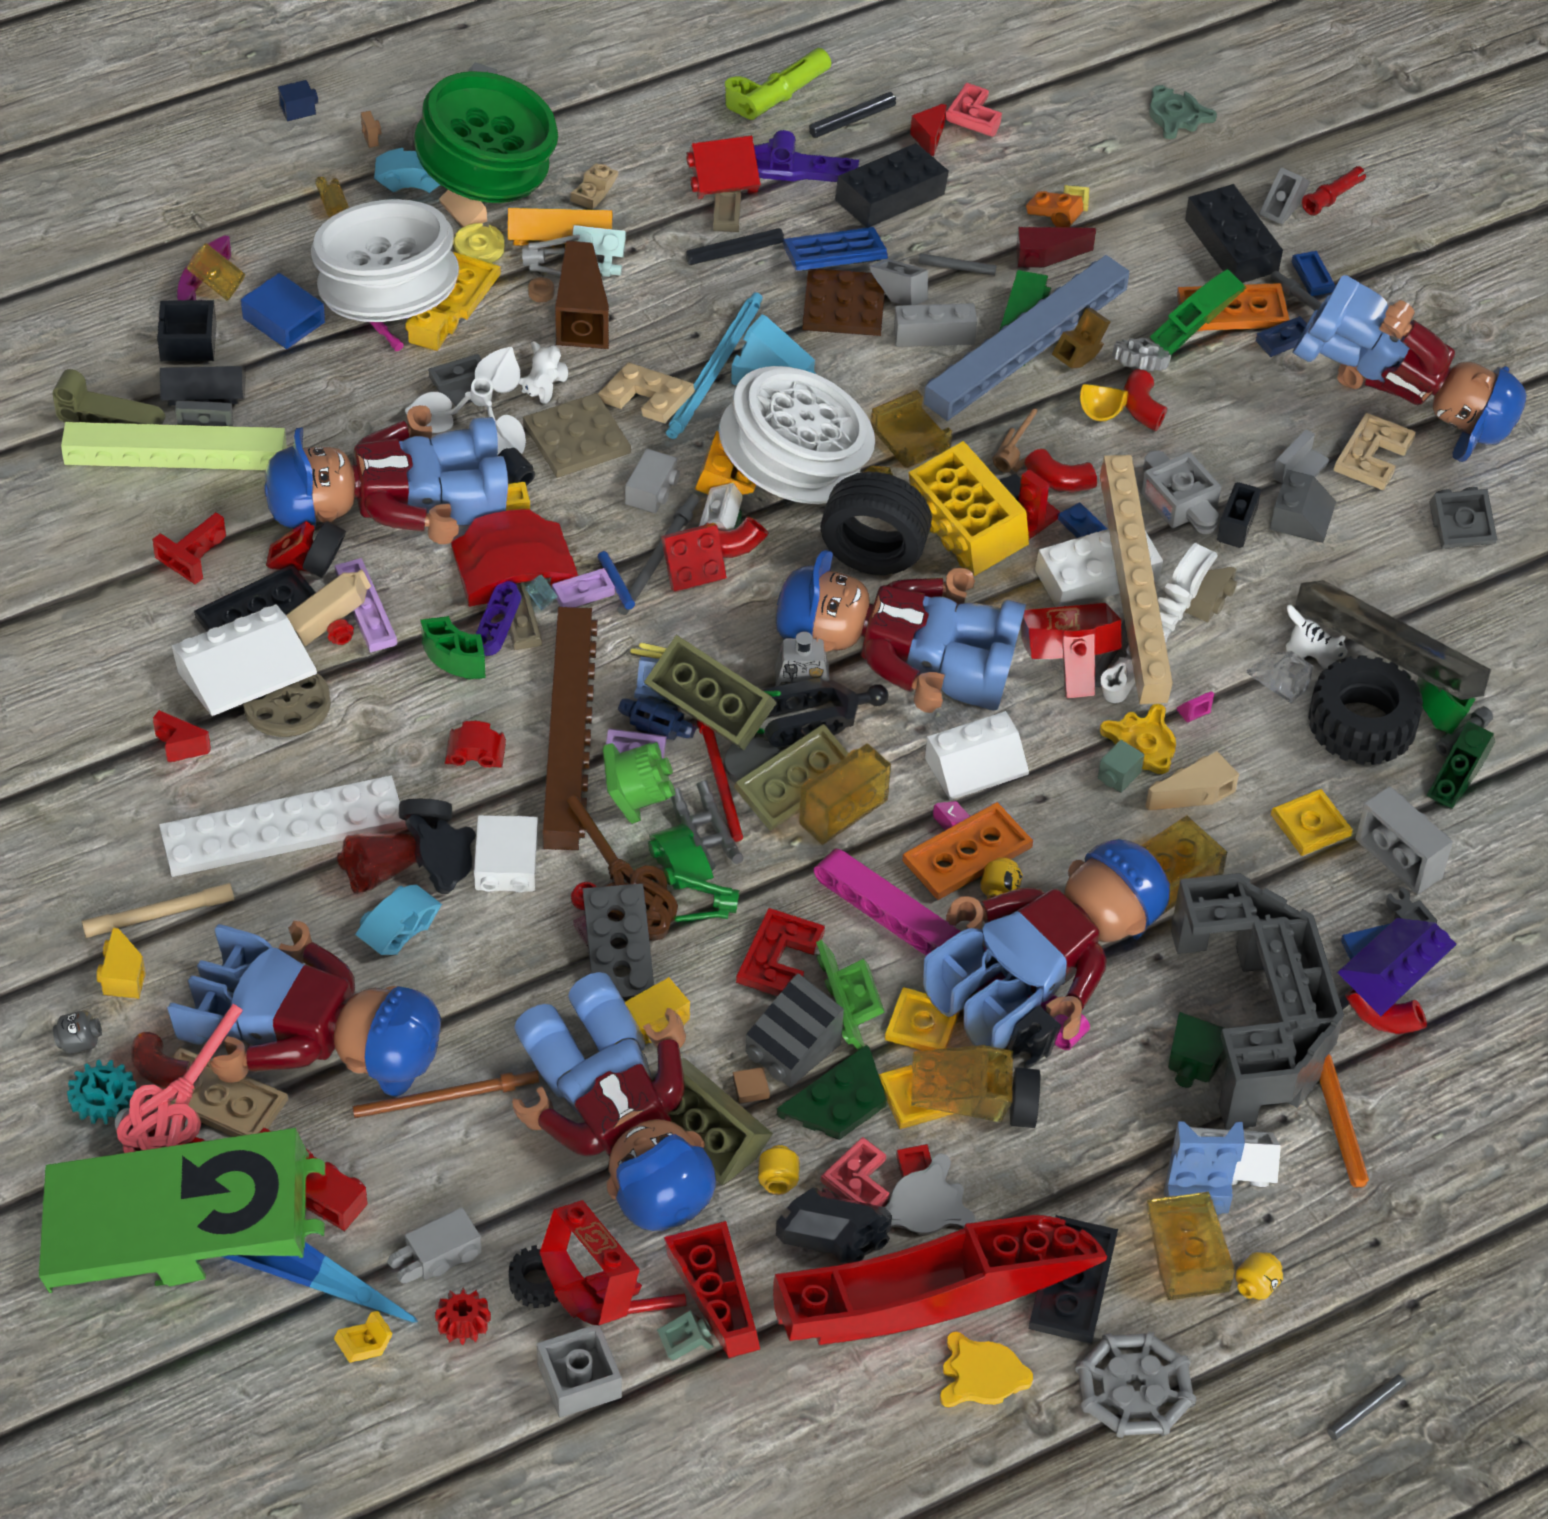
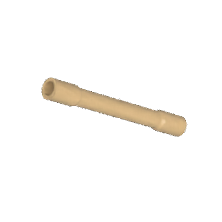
M227 883L159 903L82 920L84 934L86 938L112 932L113 928H122L204 906L210 907L233 901V890L231 884Z

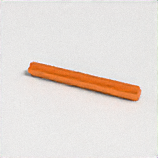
M1328 1054L1325 1058L1319 1081L1350 1183L1354 1188L1365 1187L1369 1177L1331 1055Z

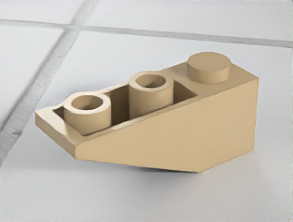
M1216 751L1209 756L1199 758L1194 764L1185 769L1177 770L1169 778L1152 784L1148 789L1145 807L1148 810L1215 804L1236 792L1239 773Z

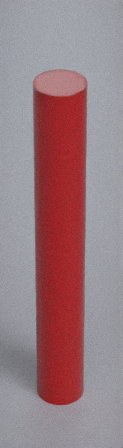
M683 1293L632 1300L627 1314L687 1306L686 1295Z

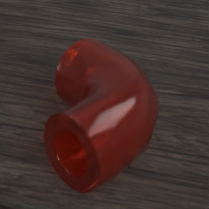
M139 1033L134 1038L131 1046V1059L133 1066L144 1079L157 1086L167 1088L170 1086V1083L184 1076L190 1067L189 1061L171 1058L162 1052L164 1048L163 1041L155 1033Z

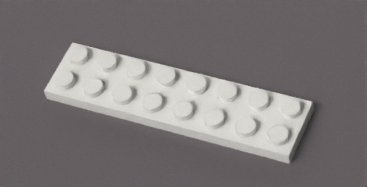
M392 775L159 824L172 877L406 827L405 820L399 818L400 801Z

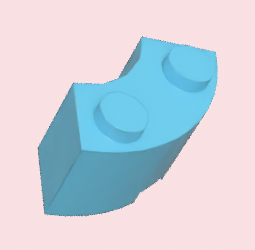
M404 148L387 151L376 158L374 179L393 193L402 188L410 187L422 189L430 193L440 186L424 170L419 162L416 151H404Z
M417 884L406 887L399 886L373 911H368L363 915L360 920V927L355 935L380 955H397L414 935L420 931L428 930L442 904Z

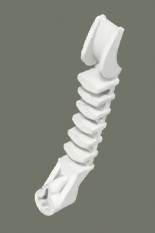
M1197 543L1192 545L1179 562L1172 577V584H1166V597H1159L1158 599L1165 643L1169 634L1175 630L1178 620L1181 621L1186 608L1190 607V602L1197 595L1203 578L1218 556L1216 552ZM1129 646L1126 649V658L1120 657L1101 676L1102 693L1108 702H1122L1135 684Z

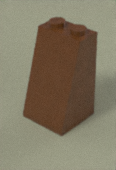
M566 241L555 305L556 345L609 349V305L593 243Z

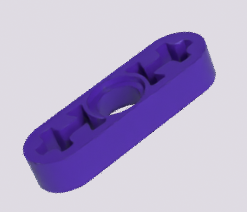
M506 581L495 587L476 631V634H481L485 656H492L500 651L521 602L522 595L514 582ZM504 614V618L500 622H491L494 616Z

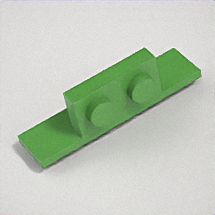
M820 940L816 942L820 952L817 955V960L822 970L827 973L828 978L825 979L826 987L829 993L835 997L836 1003L844 1009L842 1035L848 1045L853 1044L860 1050L865 1045L858 1025L885 1013L869 964L865 959H862L839 970L834 953Z

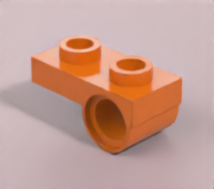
M1038 191L1027 203L1026 209L1030 215L1051 217L1056 227H1070L1082 214L1084 204L1081 196Z

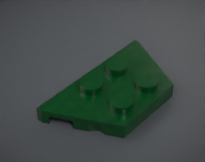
M865 1045L777 1108L776 1115L783 1120L786 1117L801 1121L803 1122V1127L813 1131H822L825 1135L838 1140L886 1107L887 1099L870 1047Z

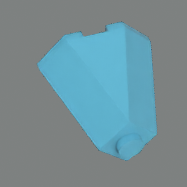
M762 314L747 330L743 338L747 342L742 348L741 356L736 354L733 360L731 383L737 386L746 374L756 369L770 366L792 367L816 374L814 372L815 359L767 316Z

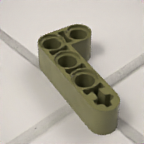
M73 369L64 370L52 394L56 415L64 423L162 425L165 420V413L157 406L87 391L84 376Z

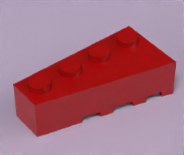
M723 1221L664 1237L670 1261L704 1318L709 1322L713 1333L728 1358L760 1350L756 1327L727 1222Z

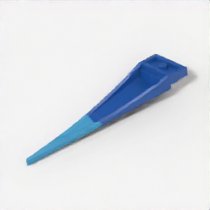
M305 1242L303 1258H299V1256H222V1258L413 1323L418 1322L410 1313L307 1242Z

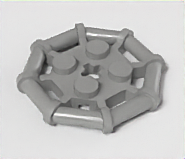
M1148 1331L1147 1334L1126 1335L1106 1333L1102 1336L1101 1342L1083 1361L1077 1362L1075 1371L1079 1374L1082 1395L1080 1406L1083 1412L1092 1414L1116 1432V1437L1123 1438L1125 1435L1144 1434L1168 1435L1170 1428L1188 1408L1195 1406L1197 1399L1193 1394L1189 1372L1191 1361L1186 1355H1180L1154 1336L1155 1332ZM1143 1347L1142 1353L1121 1354L1118 1348ZM1150 1349L1170 1364L1162 1366L1157 1357L1149 1355ZM1109 1353L1112 1359L1104 1370L1095 1367ZM1177 1374L1180 1392L1170 1390L1168 1377ZM1092 1379L1101 1382L1103 1394L1099 1396L1094 1394ZM1136 1380L1143 1385L1140 1387V1391H1134L1133 1386H1127V1383ZM1166 1402L1173 1403L1174 1405L1164 1416L1159 1414L1158 1410L1162 1404L1164 1405ZM1108 1405L1111 1408L1113 1405L1119 1410L1118 1413L1122 1416L1121 1420L1103 1406ZM1131 1418H1150L1151 1420L1128 1422Z

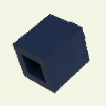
M307 80L278 86L279 106L287 122L316 115L317 92L315 89L310 88Z

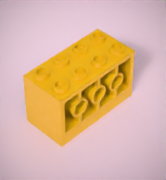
M964 441L908 472L910 484L923 495L930 508L932 516L930 532L932 534L936 533L941 538L944 548L948 552L952 551L956 555L959 565L970 570L973 576L978 575L1029 545L1026 510Z

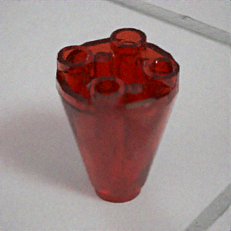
M412 834L347 835L343 841L342 852L337 854V861L339 867L346 871L352 891L355 894L372 891L417 863L415 838Z

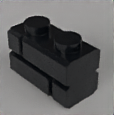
M1240 482L1234 484L1220 520L1217 541L1238 548L1244 547L1258 510L1261 489Z

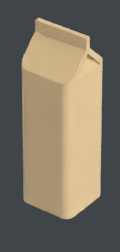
M362 569L358 572L342 573L288 613L286 616L301 643L307 646L327 631L328 626L332 622L343 619L363 604L367 589L371 585Z

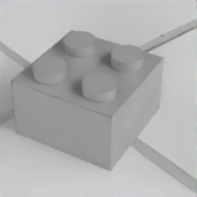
M592 1325L537 1343V1364L559 1418L622 1398V1377L600 1325Z

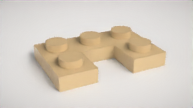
M628 362L598 395L604 404L622 409L636 393L649 397L650 399L641 408L643 417L666 423L690 398L695 389L694 384Z
M1366 413L1336 461L1334 471L1384 490L1393 476L1396 466L1374 458V454L1379 447L1405 456L1415 438L1416 432Z

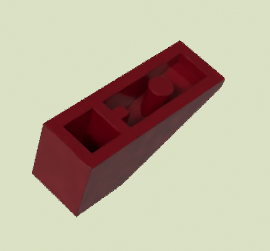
M1018 227L1016 244L1018 267L1044 268L1093 251L1096 228Z

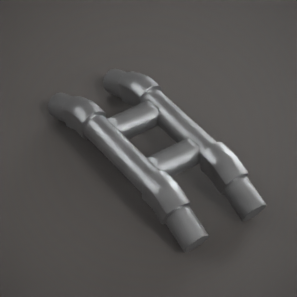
M704 780L696 784L705 812L691 816L680 788H675V795L671 797L675 815L681 824L688 826L694 833L695 845H701L711 870L713 871L716 865L706 848L722 844L727 857L734 864L741 863L744 857L738 850V846L723 821L708 781ZM711 822L716 834L700 838L695 826Z

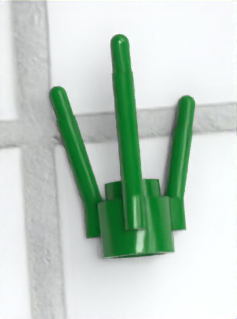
M676 872L673 874L674 878L693 884L688 888L714 895L713 907L719 908L718 911L676 916L674 919L676 922L711 918L728 919L729 913H736L740 890L722 887Z

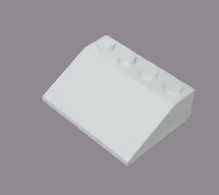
M277 604L265 607L261 611L237 618L233 622L212 628L208 632L184 639L182 642L172 645L179 675L211 716L317 674L316 668L293 626Z

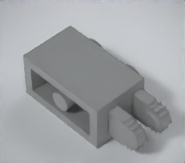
M461 1207L405 1234L406 1247L391 1254L387 1262L393 1269L411 1261L413 1262L398 1271L396 1277L402 1284L409 1283V1281H413L421 1276L425 1281L433 1276H441L449 1268L462 1262H469L482 1253L481 1236Z

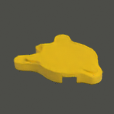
M1153 704L1145 718L1138 717L1134 712H1128L1121 721L1107 720L1101 723L1099 731L1102 736L1112 740L1115 744L1123 740L1144 753L1142 769L1150 770L1157 774H1165L1170 770L1171 760L1174 757L1176 738L1165 724L1166 709L1163 705Z
M952 1332L947 1337V1346L952 1355L943 1364V1373L946 1376L953 1377L955 1381L941 1391L940 1401L943 1406L950 1408L965 1401L994 1405L1002 1403L1004 1398L1012 1393L1014 1395L1020 1390L1030 1388L1032 1385V1371L1023 1365L1016 1354L1008 1347L990 1341H973L960 1332Z

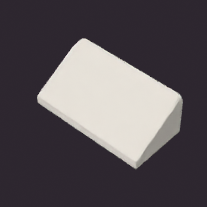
M734 483L710 488L699 526H703L708 522L709 524L715 523L719 530L730 531L734 529L743 499L741 492Z

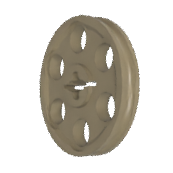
M317 673L270 692L263 699H253L243 703L244 713L248 722L264 734L276 737L301 735L316 728L327 717L331 706L329 687L324 678ZM307 682L315 684L314 687L309 689L301 687L302 684ZM318 702L322 704L319 708L311 709L307 707L310 703ZM264 713H270L273 715L271 718L266 720L258 718L259 715ZM290 718L300 719L296 724L286 723Z

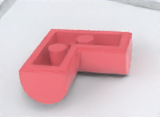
M966 83L946 111V120L961 127L994 137L1000 126L1002 113L983 106L988 98L989 90Z
M862 1137L821 1175V1182L840 1198L885 1207L890 1193L869 1176L885 1162L886 1154Z

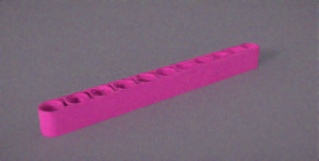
M833 849L813 869L816 878L821 884L926 956L961 932L841 849ZM1000 973L976 991L983 990L996 979L1003 980L1006 977ZM1054 995L1048 1001L1041 1003L1040 1006L1046 1011V1005L1058 997ZM1061 1014L1054 1017L1061 1024L1055 1045L1063 1050H1070L1090 1030L1088 1020L1081 1014L1078 1034L1069 1040L1064 1039L1063 1025L1068 1017Z

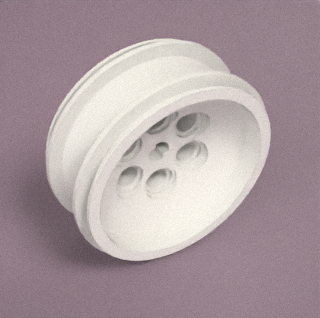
M401 199L372 201L337 213L318 229L311 247L312 261L320 271L317 279L320 297L335 313L348 319L364 322L400 320L430 310L449 296L455 287L459 275L457 258L450 250L454 241L453 229L450 223L439 210L428 204Z

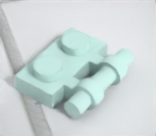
M574 225L573 235H580V239L575 241L593 243L595 254L604 255V262L598 263L602 276H621L622 265L613 264V257L624 258L626 231Z

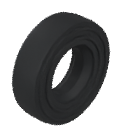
M406 799L400 801L398 814L399 818L405 821L415 814L421 816L427 823H437L439 820L448 822L452 818V804L436 799Z

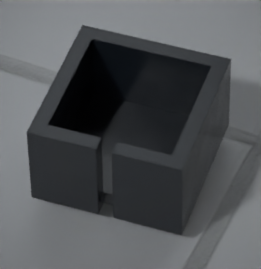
M214 300L160 301L157 334L160 361H214L217 327Z

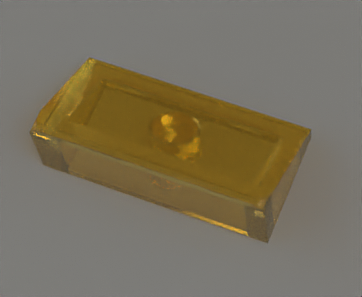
M204 243L195 250L186 268L227 301L245 278V273L207 243Z

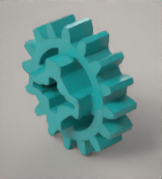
M97 1060L96 1067H91L86 1063L84 1064L85 1072H74L75 1080H69L67 1096L72 1112H78L81 1120L90 1116L91 1124H95L98 1118H101L104 1124H108L109 1117L113 1116L116 1119L117 1114L122 1109L130 1108V1099L134 1091L137 1090L132 1072H126L125 1065L121 1064L115 1068L113 1060H110L106 1066H102L101 1061Z

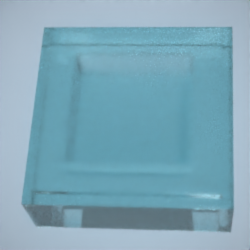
M542 575L533 579L525 588L540 610H544L558 597Z

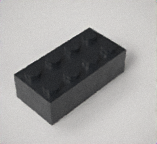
M915 143L839 175L835 201L866 228H869L944 195L949 170Z
M1234 184L1188 197L1185 221L1222 271L1228 269L1242 283L1271 275L1274 271L1279 272L1283 253L1282 247Z

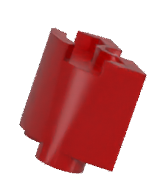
M477 720L464 721L462 727L450 730L445 764L462 766L467 761L474 760L478 761L482 767L503 768L506 746L504 733L498 734L490 729L491 724Z

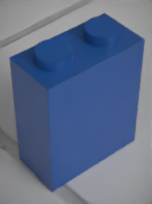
M281 273L265 281L264 284L241 299L243 319L285 349H288L325 323L324 303Z

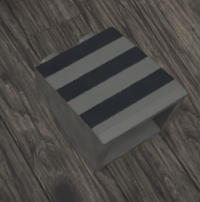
M798 973L747 1032L745 1052L753 1062L760 1063L769 1070L775 1080L782 1081L791 1088L841 1045L844 1009Z

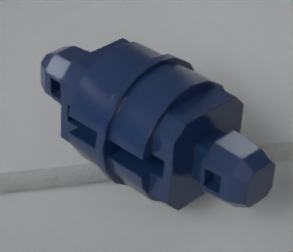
M649 696L647 698L639 697L637 701L627 698L620 701L619 712L630 717V724L636 726L638 732L667 736V739L675 740L677 736L689 739L693 738L695 734V725L683 720L684 713L678 711L676 705L670 704L664 699L660 700ZM645 712L650 713V716H644ZM664 720L670 721L669 725L664 724Z

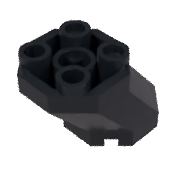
M811 1188L789 1204L787 1208L791 1213L786 1219L781 1215L776 1221V1236L783 1244L832 1253L841 1263L862 1261L873 1250L878 1251L886 1246L890 1240L887 1233L891 1230L892 1215L883 1206L834 1197L827 1188H822V1192L818 1188Z

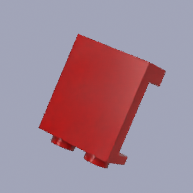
M752 135L692 143L690 152H686L688 168L692 167L694 177L690 178L692 192H697L698 199H703L704 195L745 189H747L748 193L758 192L761 183Z

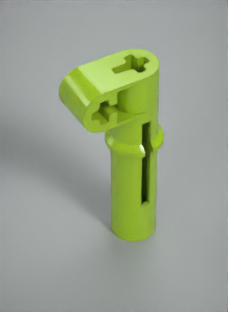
M815 48L781 72L770 74L768 80L761 85L741 76L728 78L725 81V105L729 110L747 119L754 120L781 101L790 100L794 92L829 70L831 59L824 49Z

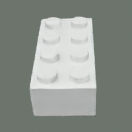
M1109 529L1039 549L1035 571L1055 607L1083 605L1120 593ZM1146 533L1154 582H1158L1163 560Z

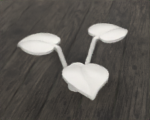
M507 347L497 350L478 363L475 369V379L471 384V392H466L465 397L454 409H451L452 403L443 393L428 392L418 397L405 409L406 416L409 409L414 406H427L430 409V413H432L431 422L427 425L432 427V434L444 433L453 427L452 415L458 413L465 403L471 399L477 406H486L488 416L494 418L491 402L493 390L498 393H507L514 390L520 381V368L513 348ZM503 415L497 421L495 420L498 437L497 456L502 450L513 447L523 454L526 439L520 422L510 415Z

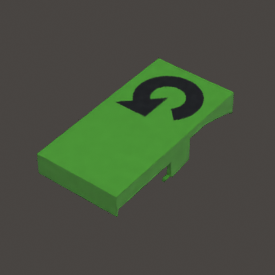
M290 1128L48 1164L45 1167L39 1278L49 1293H53V1287L155 1272L161 1278V1280L155 1281V1286L168 1284L170 1287L206 1279V1274L198 1262L201 1259L228 1255L299 1256V1258H303L305 1237L311 1233H317L321 1236H324L325 1223L319 1219L305 1220L306 1176L312 1172L325 1175V1162L318 1158L306 1159L309 1158V1154L297 1129Z

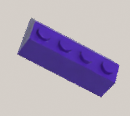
M1396 918L1337 973L1381 1017L1457 944L1435 922Z

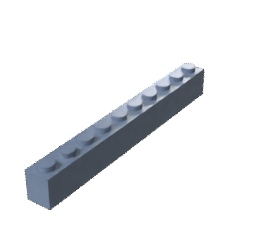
M1107 255L1098 261L1092 262L1086 270L1074 275L1062 287L1056 288L1046 299H1041L1028 312H1023L1017 320L1010 325L1004 326L999 333L992 338L986 339L974 351L968 352L959 362L950 365L941 375L929 380L925 386L924 405L946 421H949L1058 341L1063 332L1073 330L1086 308L1098 311L1126 291L1130 271Z

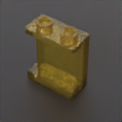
M918 390L875 407L871 413V425L874 433L905 468L920 464L924 460L951 448L952 430L949 427L941 430L922 408L923 396Z

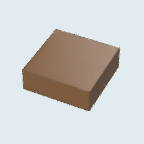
M763 1067L733 1072V1082L739 1104L770 1098V1091Z

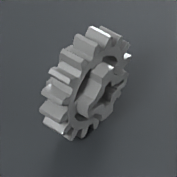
M1129 338V341L1124 339L1122 341L1117 340L1112 352L1114 359L1120 360L1119 362L1123 363L1124 366L1134 370L1143 369L1154 372V369L1161 371V369L1166 370L1171 358L1169 351L1163 350L1159 344H1155L1146 338Z

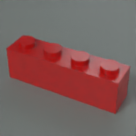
M263 1127L259 1133L270 1132V1130ZM306 1149L309 1154V1158L306 1159L316 1158L308 1149ZM325 1162V1175L312 1172L306 1176L305 1208L344 1232L368 1205L365 1185L355 1177L350 1178L339 1172L338 1168L330 1162Z

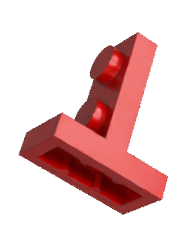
M1030 469L1021 476L1019 503L1026 510L1029 540L1058 520L1060 513L1058 509L1047 502L1049 483Z
M215 512L178 543L159 533L152 539L155 558L196 585L203 579L200 559L208 550L221 543L226 537L224 517Z

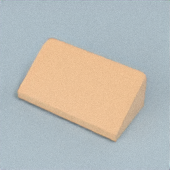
M447 190L439 198V202L462 228L470 224H483L487 222V209L481 201L460 196L450 190Z

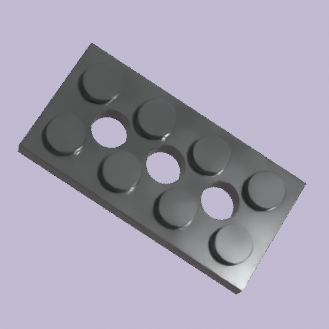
M643 884L583 888L591 974L601 972L610 976L624 1002L654 986ZM613 910H618L624 914V918L621 921L614 922L607 915ZM615 938H623L627 942V946L623 949H615L611 946L610 942ZM623 965L629 968L630 973L626 977H618L614 974L613 970L615 967Z

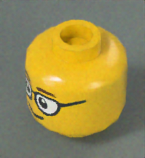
M1254 1252L1250 1254L1235 1272L1238 1290L1246 1298L1267 1299L1283 1281L1281 1262L1268 1252Z

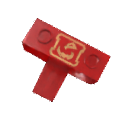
M1107 603L1029 609L1024 611L1022 618L1021 639L1031 659L1063 658L1066 698L1095 696V655L1122 649L1121 618Z
M583 1200L553 1210L540 1255L547 1275L555 1289L554 1294L573 1318L578 1317L591 1325L599 1326L627 1316L632 1296L638 1295L642 1287L637 1282L639 1267ZM571 1232L574 1233L604 1271L586 1276L584 1279L567 1252Z

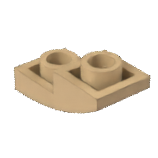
M596 163L584 173L583 183L571 192L570 201L593 210L606 196L617 179L619 171L613 170L607 165Z

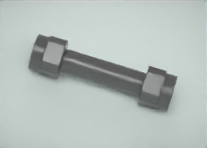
M1482 706L1472 712L1469 721L1485 728L1493 720V714L1489 708ZM1466 723L1453 734L1446 733L1435 744L1439 754L1445 757L1450 754Z

